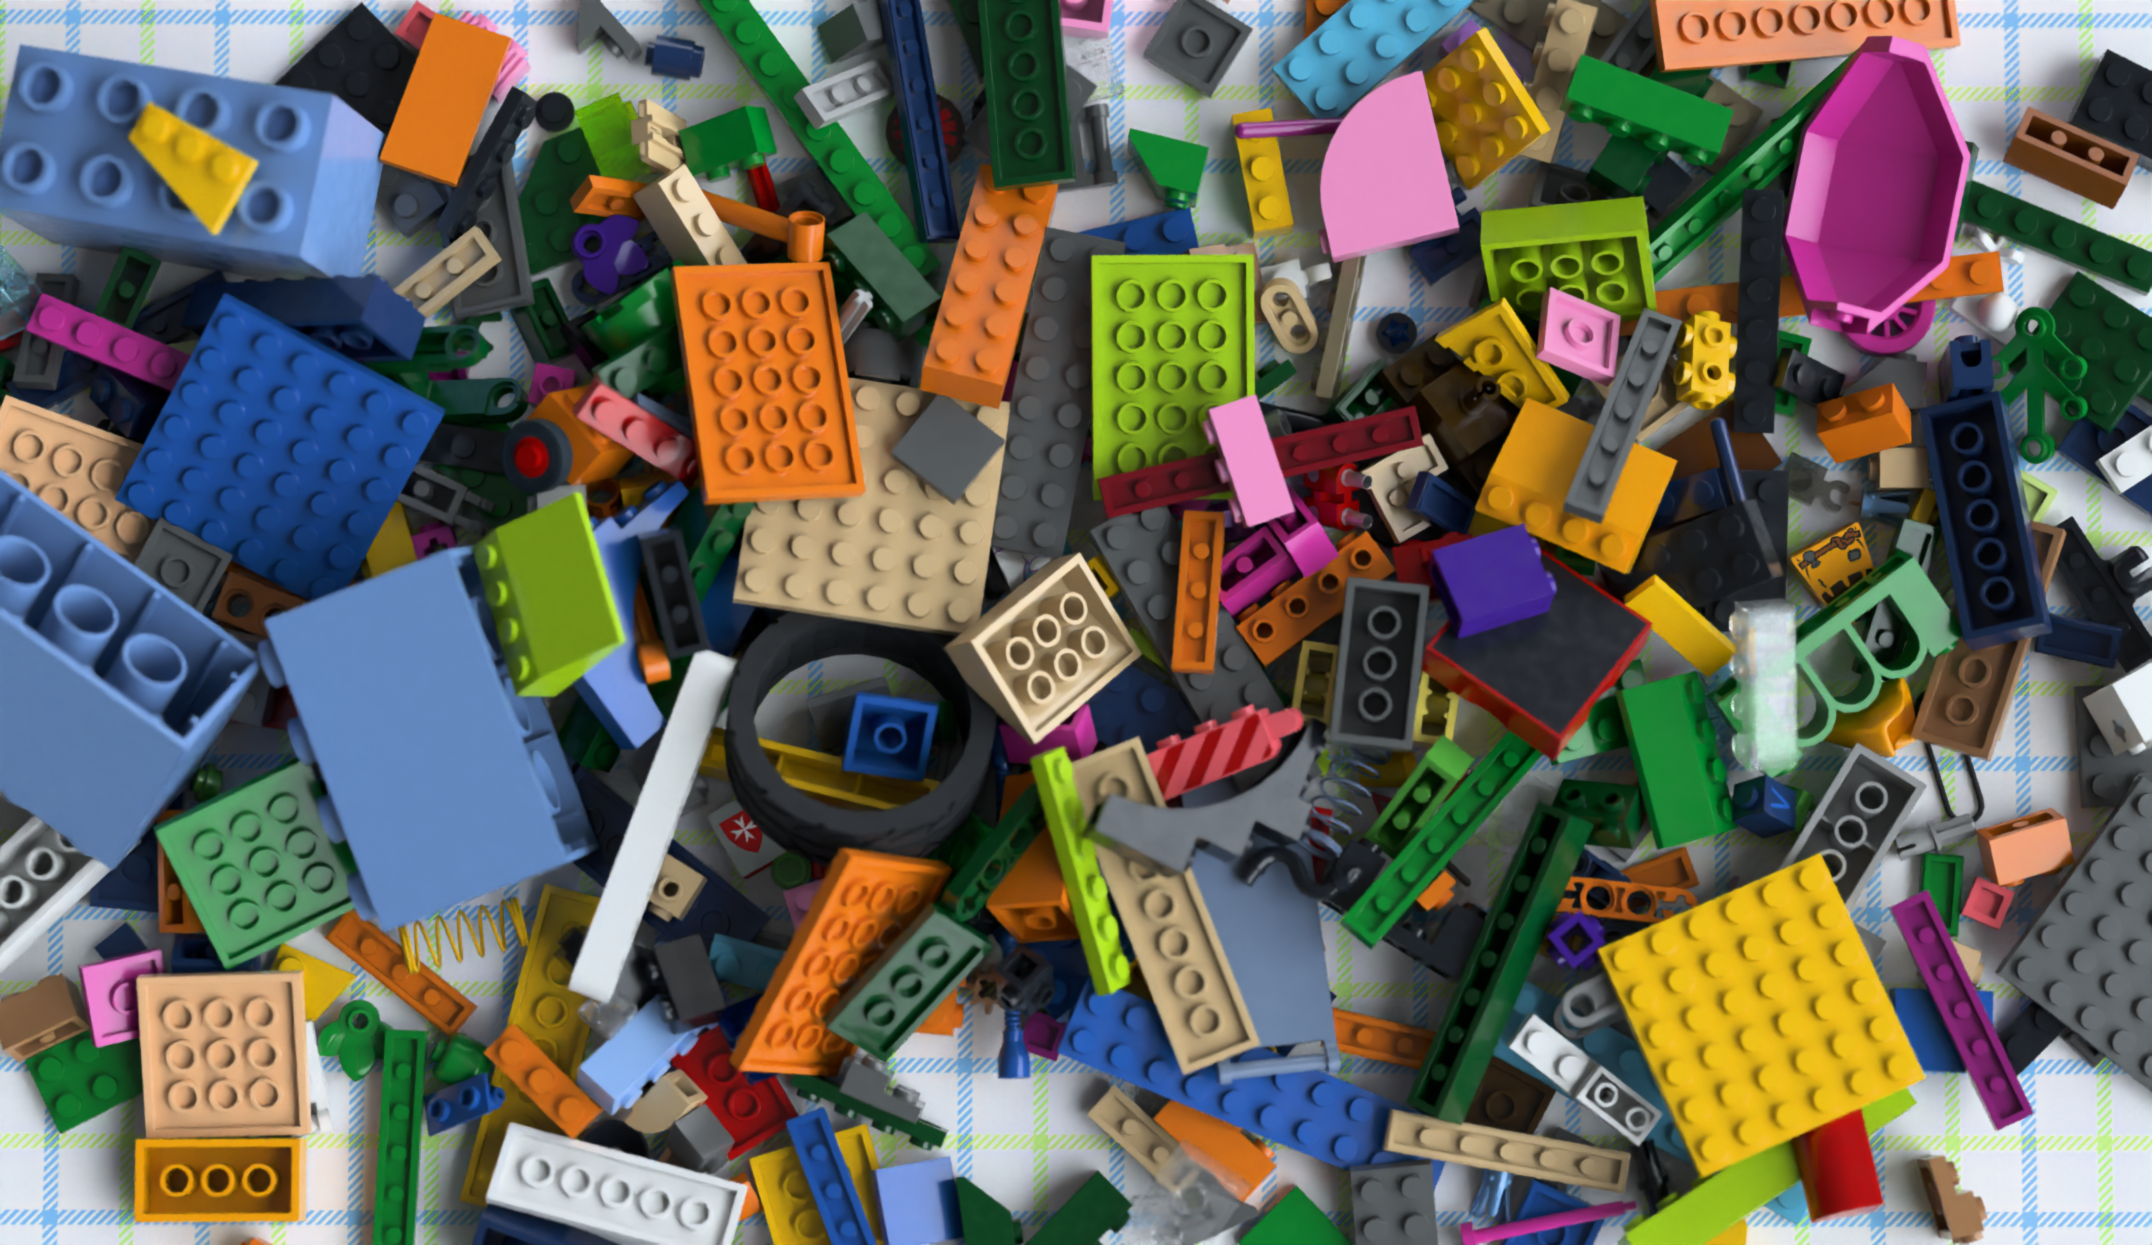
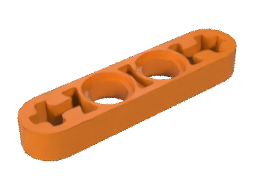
M1571 876L1565 891L1575 892L1574 883L1584 885L1580 894L1581 908H1572L1575 899L1563 898L1555 913H1565L1568 911L1574 915L1580 910L1584 916L1592 914L1598 918L1658 924L1674 917L1675 912L1662 909L1663 918L1654 917L1658 905L1656 893L1665 894L1663 903H1675L1678 896L1684 897L1685 904L1691 906V909L1698 906V901L1690 891L1679 888ZM1602 887L1608 891L1610 902L1606 908L1595 910L1588 905L1586 895L1591 888ZM1641 891L1649 896L1651 906L1647 913L1637 915L1629 910L1627 899L1630 894Z

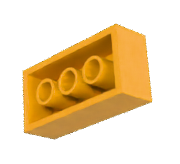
M135 1139L134 1222L306 1221L307 1139Z

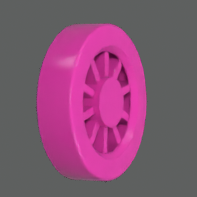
M1936 301L1917 302V310L1900 306L1880 323L1882 336L1872 334V330L1868 334L1839 333L1851 347L1865 355L1879 358L1893 357L1895 353L1909 351L1924 338L1934 320ZM1898 315L1914 318V320L1907 327ZM1890 322L1900 332L1899 334L1890 336Z

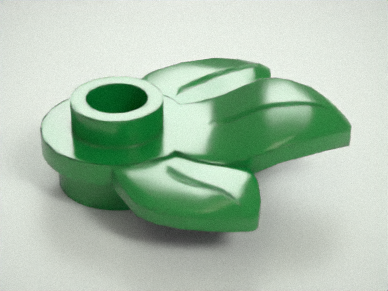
M361 999L350 1001L340 1011L339 1019L327 1024L322 1029L318 1039L319 1055L325 1057L339 1055L343 1071L351 1080L357 1082L369 1073L375 1064L376 1058L384 1060L385 1029L394 1028L380 1021L379 1012L372 1003ZM358 1013H363L367 1016V1023L361 1028L354 1027L352 1024L353 1017Z

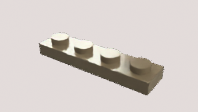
M1367 255L1339 261L1335 264V273L1340 274L1337 289H1331L1328 297L1327 312L1332 313L1329 328L1322 329L1319 341V351L1324 352L1321 367L1314 368L1311 379V390L1316 391L1315 397L1320 403L1331 405L1338 398Z

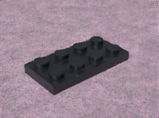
M1739 469L1747 500L1755 499L1784 575L1702 607V616L1720 632L1784 633L1789 471Z

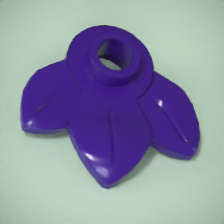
M613 215L604 220L600 225H583L573 234L571 240L572 251L576 258L584 263L585 279L592 287L604 294H615L619 275H635L644 271L649 266L644 251L631 240L639 227L637 220L625 215ZM590 238H596L599 240L598 249L592 252L585 249V242Z

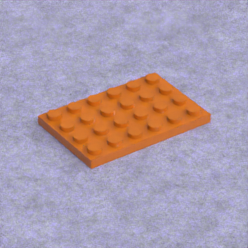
M830 262L673 267L670 271V280L704 504L861 497L866 492Z
M841 848L838 855L832 860L830 870L819 891L813 896L811 906L800 927L794 932L787 952L775 968L768 988L756 1004L755 1012L744 1033L739 1037L729 1062L739 1070L837 1077L845 1057H848L849 1054L854 1056L858 1046L829 1030L823 1021V1017L931 902L935 904L953 869L939 860Z

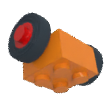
M589 385L549 393L525 421L516 424L507 432L501 445V464L509 481L518 489L528 493H544L557 488L565 480L571 486L617 476L631 466L635 460L636 453L580 420L571 412Z

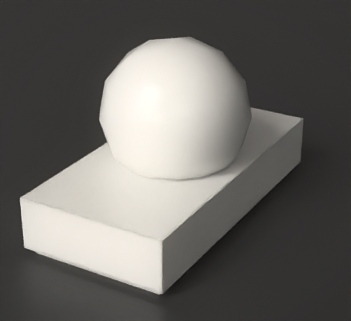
M2004 293L1956 298L1949 308L1951 312L2002 347H2005L2016 335L2015 321L2024 310L2015 304L2009 295ZM2031 320L2029 322L2028 328L2030 332L2038 324L2037 321Z

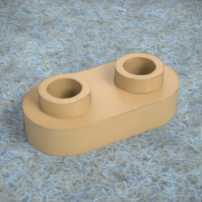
M1275 278L1268 281L1261 290L1260 304L1279 343L1285 350L1294 354L1310 351L1318 341V324L1299 287L1287 278ZM1278 292H1283L1287 294V298L1278 300L1274 295ZM1295 325H1301L1305 330L1297 333L1292 331L1291 328Z

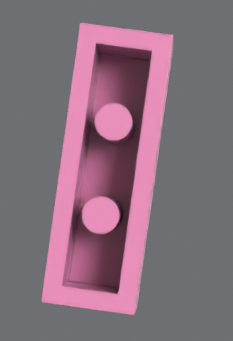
M1256 394L1206 411L1207 420L1201 422L1203 432L1208 444L1215 443L1220 459L1214 461L1221 483L1228 482L1233 498L1227 501L1234 522L1241 521L1243 528H1247L1295 512Z

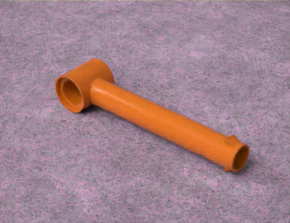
M702 190L720 221L787 243V257L792 261L802 263L822 260L825 217L813 211H798L790 214L789 218Z

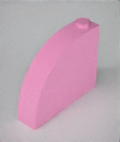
M1422 71L1398 77L1370 92L1346 115L1329 144L1322 167L1320 183L1321 209L1325 229L1318 230L1323 254L1331 253L1333 263L1459 233V223Z

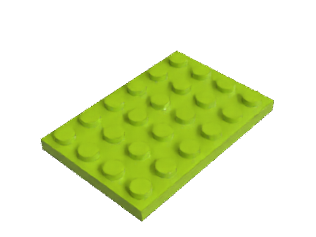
M1254 254L1090 256L1092 500H1102L1097 481L1099 478L1216 452L1215 443L1209 445L1203 432L1201 422L1207 420L1205 412L1255 395ZM1230 490L1191 500L1230 499L1233 496Z

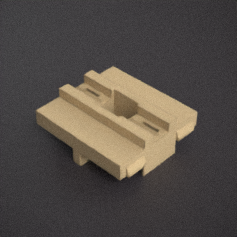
M647 98L638 101V119L631 121L632 146L639 144L641 161L650 165L651 173L654 175L661 172L667 173L684 164L688 168L678 132L687 128L686 120Z

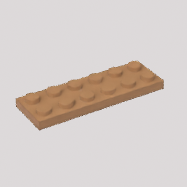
M2030 520L2046 596L2067 533L2064 529ZM1955 602L1952 613L1961 625L1957 602ZM1963 636L1957 640L1958 644L1953 650L1944 655L1937 656L1911 737L1918 741L1990 762L2032 638L1974 651L1964 641Z

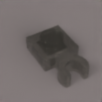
M1794 452L1789 454L1782 469L1789 471V498L1808 507L1816 497L1820 499L1822 506L1827 511L1838 513L1842 506L1831 501V491L1839 490L1847 494L1851 489L1843 481L1828 482L1823 480L1828 471L1827 468Z

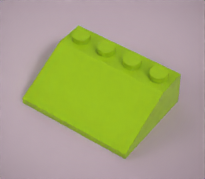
M1643 196L1481 212L1480 245L1492 302L1505 297L1514 311L1540 321L1542 295L1549 287H1552L1620 315V322L1639 320L1644 308L1657 312L1649 231Z
M572 493L492 531L473 547L475 561L481 575L486 599L490 606L497 630V637L502 647L508 674L516 696H556L626 642L581 493Z

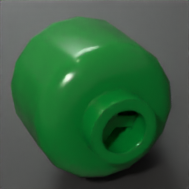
M462 1032L452 1034L448 1040L440 1037L429 1056V1059L435 1062L433 1066L434 1078L448 1086H452L482 1073H487L488 1075L493 1064L484 1054L488 1047Z

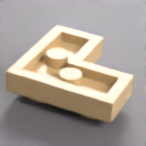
M1430 433L1422 435L1424 446L1390 453L1358 472L1372 477V486L1366 490L1395 543H1401L1431 525L1405 508L1419 471L1430 472L1437 476L1449 469Z

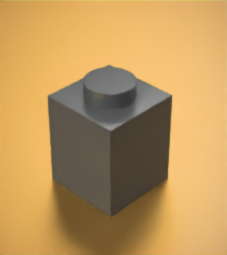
M703 1104L675 1121L664 1142L685 1169L699 1173L708 1171L709 1174H713L728 1162L727 1154L735 1140L708 1106Z

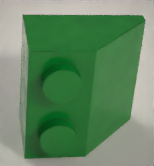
M1130 128L1127 151L1156 199L1164 200L1163 206L1174 210L1186 211L1187 206L1195 208L1207 163L1209 147Z

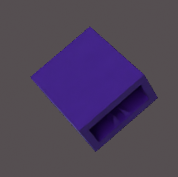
M1524 523L1432 551L1428 572L1457 639L1549 611L1553 596L1556 594V584L1551 572L1544 571L1540 562L1541 552L1539 544L1534 536L1529 537Z

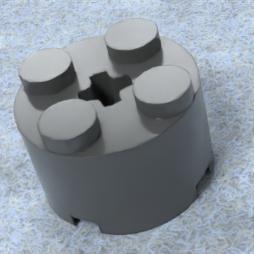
M861 322L843 346L848 377L917 388L923 348L916 341V332L898 342L890 332L876 329V326L873 324Z

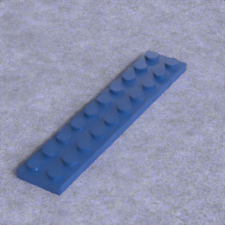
M1086 975L1054 1051L1346 1171H1349V1166L1431 1159L1382 1149L1389 1109L1421 1115L1426 1114L1321 1071L1313 1070L1232 1079L1231 1084L1218 1085L1215 1063L1183 1075L1156 1004L1121 989L1112 994L1097 996L1093 979ZM1254 1048L1229 1057L1230 1063L1281 1058L1284 1056L1265 1048ZM1431 1159L1435 1191L1446 1161Z

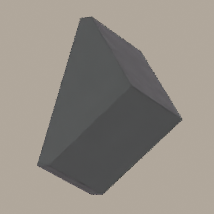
M879 0L851 4L817 26L832 65L886 44Z

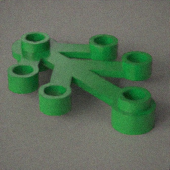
M2029 307L2023 310L2015 321L2016 335L1997 355L1992 356V361L1996 360L2001 365L2000 373L1998 375L1993 373L1994 380H1997L2007 375L2009 364L2027 348L2026 366L2000 393L2006 400L2009 411L2010 405L2027 389V435L2023 437L2020 443V452L2022 457L2032 464L2049 461L2056 451L2054 438L2045 432V390L2060 404L2061 415L2069 421L2083 418L2088 410L2085 399L2081 396H2075L2044 364L2045 349L2060 363V373L2065 379H2080L2087 372L2085 359L2079 355H2074L2054 334L2055 320L2051 313L2042 307ZM2031 320H2035L2039 324V332L2036 335L2029 331L2028 325ZM2071 360L2076 361L2079 365V371L2076 375H2072L2068 370V364ZM2071 401H2075L2079 405V413L2076 416L2069 412L2068 405ZM2032 441L2038 442L2041 447L2038 455H2034L2030 451V443Z

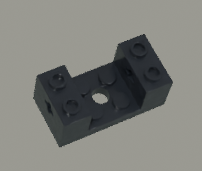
M1364 837L1359 839L1358 842L1351 839L1346 844L1336 864L1338 869L1343 871L1352 869V864L1359 867L1362 875L1357 885L1343 895L1338 894L1333 898L1318 901L1340 915L1345 916L1372 886L1387 860L1380 856L1383 849ZM1332 869L1323 884L1331 880ZM1468 901L1463 905L1456 903L1451 906L1429 943L1424 941L1428 934L1409 922L1404 923L1402 926L1395 923L1381 940L1451 983L1459 981L1488 913Z

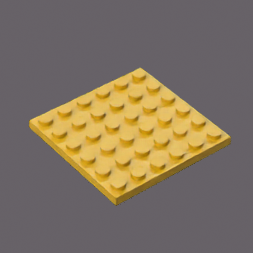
M1820 853L1596 951L1700 1179L1926 1079Z

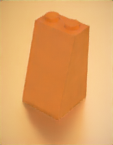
M1025 771L1019 775H1008L1005 777L999 822L1024 790L1036 782L1033 771ZM1048 824L987 900L986 907L1018 943L1081 939ZM1016 830V831L1013 833V835L1011 836L1010 841H1011V840L1014 838V836L1016 835L1017 830Z

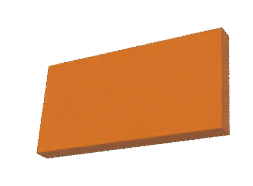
M435 12L379 157L380 163L456 188L512 43L511 38Z

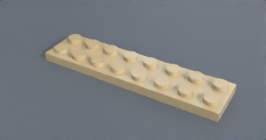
M1139 736L1071 763L1078 797L1084 805L1086 824L1096 799L1109 793L1139 804L1167 808ZM1094 843L1096 855L1183 1075L1261 1045L1191 867L1186 872L1168 879Z

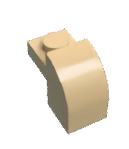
M681 1069L662 1075L655 1084L649 1080L641 1088L642 1093L639 1098L630 1106L633 1111L624 1122L642 1133H659L671 1128L675 1121L700 1107L708 1096Z

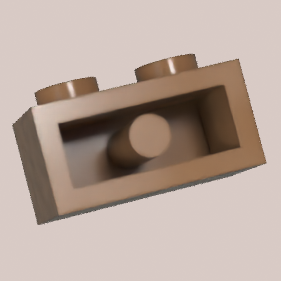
M62 973L44 977L36 986L22 993L9 994L0 1003V1043L3 1051L18 1062L89 1029L86 1009L78 986Z

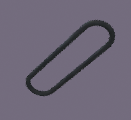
M1925 691L1916 698L1914 705L1916 718ZM1924 742L1944 809L1950 819L1957 817L1950 808L1931 744ZM1963 754L1978 800V810L1972 816L1973 821L1976 822L1983 814L1984 799L1971 757Z

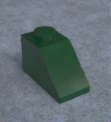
M966 1177L956 1178L965 1245H1016L1023 1243L1020 1219L1012 1220L1009 1209Z

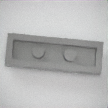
M876 58L804 87L793 98L814 128L818 130L892 99L895 94L892 76L880 59Z

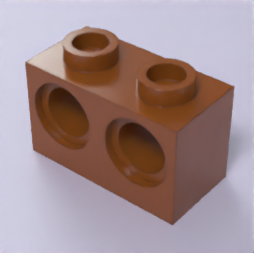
M229 571L211 617L221 621L219 627L240 632L246 631L269 639L271 637L264 620L269 619L277 611L287 612L308 603ZM238 597H247L250 601L248 613L243 617H234L231 612L233 601Z

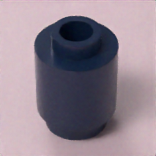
M657 35L655 43L648 42L645 66L652 67V75L690 81L691 77L700 78L704 63L705 47L696 45V41Z

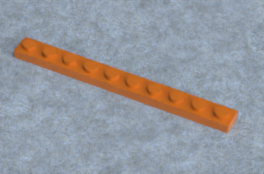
M1999 251L1950 257L1948 268L1904 304L2003 293ZM1793 275L1781 277L1779 319L1807 316ZM1739 282L1655 291L1657 312L1681 320L1683 324L1700 311H1713L1720 315V321L1737 324ZM1639 320L1620 322L1619 337L1633 336Z

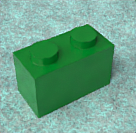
M743 106L678 131L690 173L693 177L707 178L708 183L728 179L731 177L730 171L740 167L741 170H750L763 166L765 164L764 158L777 154L765 107Z

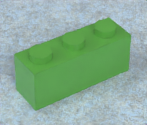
M1442 734L1364 837L1381 847L1384 853L1395 860L1425 826L1475 759Z

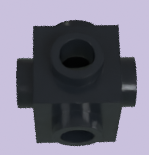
M1020 943L993 969L998 990L997 997L1000 1002L1009 1010L1015 1011L1017 1009L1028 1018L1039 1008L1047 1006L1057 991L1052 965L1043 956L1036 954Z

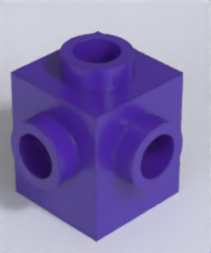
M1579 910L1571 916L1567 911L1549 925L1552 933L1547 936V940L1551 946L1546 951L1561 969L1568 965L1574 971L1580 966L1585 972L1599 961L1596 951L1605 947L1606 942L1602 939V936L1606 934V931L1592 914L1585 917ZM1575 935L1580 936L1584 941V946L1577 951L1572 950L1568 946L1569 938Z

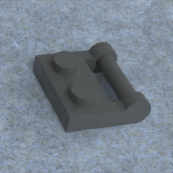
M1093 104L1083 107L1072 121L1076 182L1059 184L1057 193L1108 187L1119 183L1117 171L1113 170L1106 121V118L1110 117L1108 104ZM1090 121L1097 173L1085 175L1079 123Z

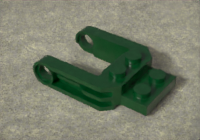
M471 325L423 327L410 361L357 362L446 409L439 423L452 425L510 423L522 417L529 405L527 393L512 378L432 381L428 378L427 372L451 371V369L470 368L478 364L482 359L487 358L489 345L479 330ZM470 340L475 341L474 347L470 352L464 355H457V350L461 344ZM508 393H515V398L510 405L503 408L498 407V402L502 396Z

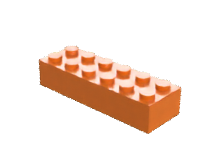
M980 164L924 360L920 390L999 409L1038 270L1046 227L1050 226L1059 184L996 191L993 184L992 166Z

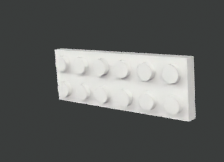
M510 1122L488 1189L486 1203L642 1245H731L748 1186Z

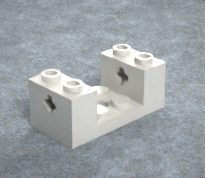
M2152 661L2083 698L2114 756L2126 750H2129L2131 756L2152 747Z

